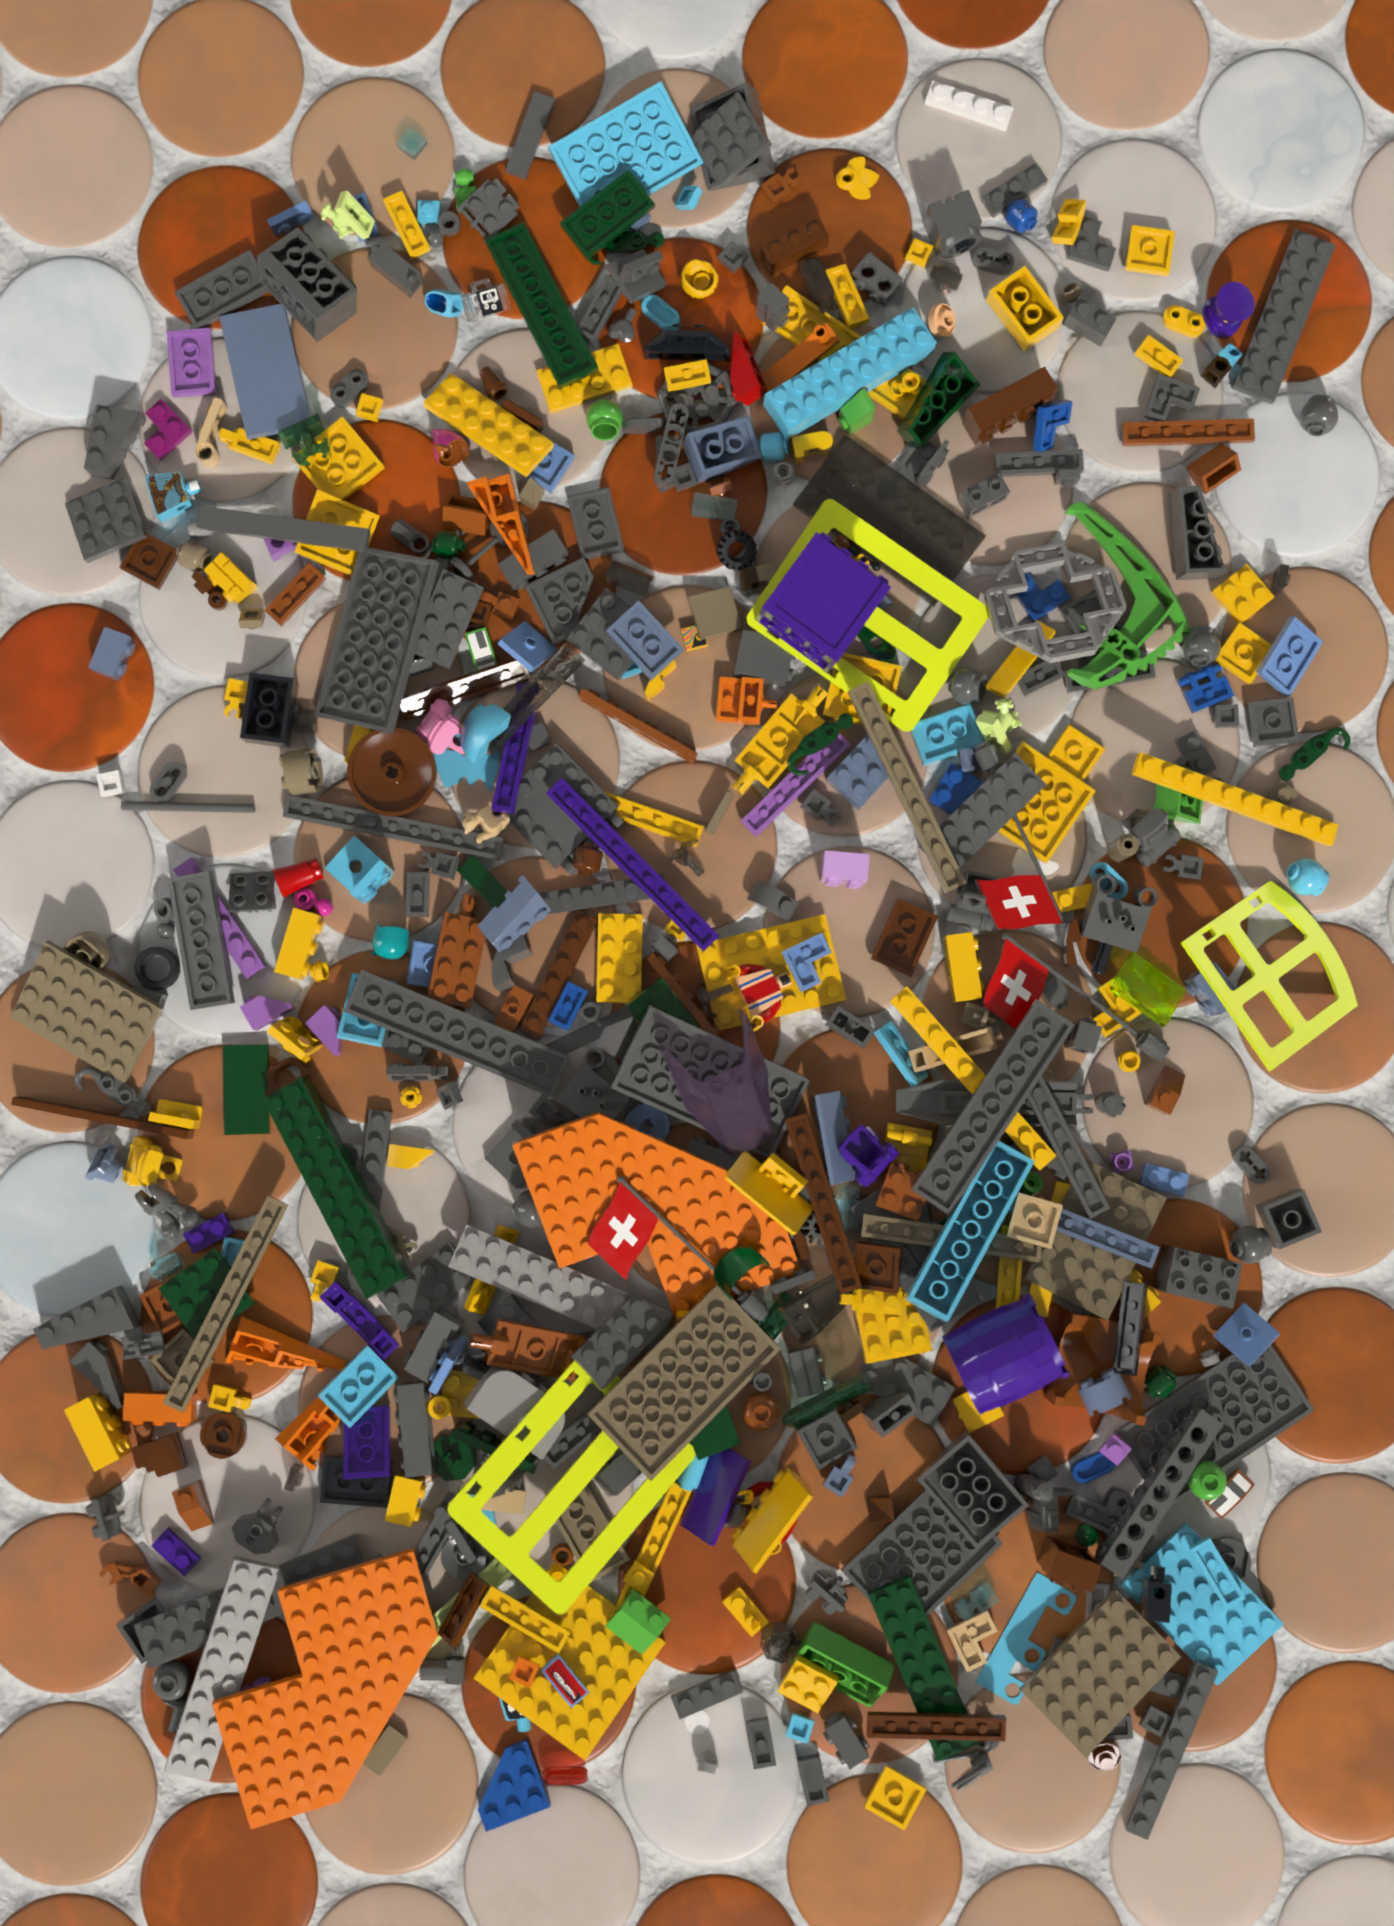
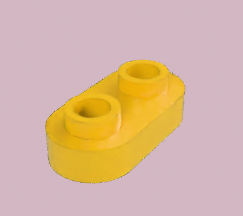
M1178 305L1169 306L1162 316V322L1165 327L1189 337H1198L1206 327L1201 314ZM1172 313H1176L1178 318H1174ZM1192 321H1196L1198 326H1194Z

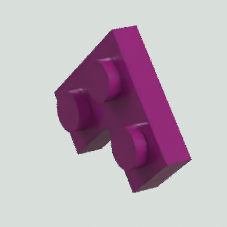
M162 399L157 401L145 413L159 430L144 444L160 461L192 433L191 429Z

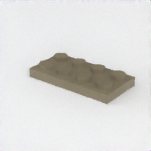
M588 1484L556 1520L557 1526L577 1560L609 1523ZM623 1545L620 1546L590 1583L630 1560Z

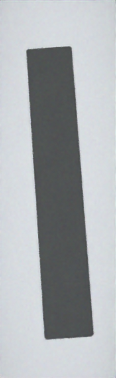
M625 1006L544 1046L566 1055L599 1039L605 1027L634 1015Z

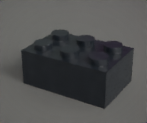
M249 673L240 738L244 742L283 748L290 747L299 683L294 678Z

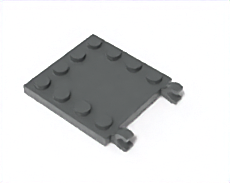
M555 744L522 777L515 814H506L510 818V823L555 869L561 865L569 875H573L578 869L572 865L568 857L589 836L546 793L563 778L605 821L609 819L618 829L625 822L615 813L619 806L558 744Z

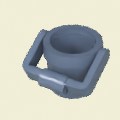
M110 1143L99 1149L85 1177L88 1180L97 1178L114 1183L123 1166L121 1161L114 1158L118 1147Z

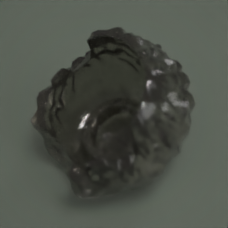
M782 1621L772 1622L761 1633L760 1646L766 1659L780 1664L788 1663L792 1647L801 1645L799 1635L792 1624Z

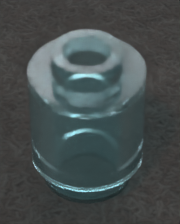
M178 1251L168 1252L150 1263L149 1272L154 1280L158 1279L162 1282L179 1273L181 1268L185 1267V1263Z

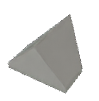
M633 1016L605 1027L595 1048L623 1060L638 1029L635 1017Z

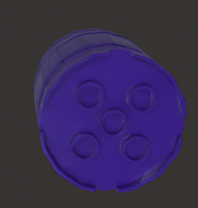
M1029 1292L1022 1295L1023 1299L1000 1306L942 1336L979 1415L1023 1398L1045 1387V1385L1059 1377L1064 1379L1070 1376L1043 1317L1039 1316L1035 1307L1036 1304Z

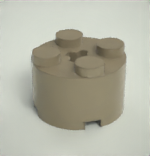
M315 748L287 751L285 754H280L279 761L284 776L281 777L283 789H288L291 795L321 792L319 786H323V769L321 761H316L315 756L318 753Z

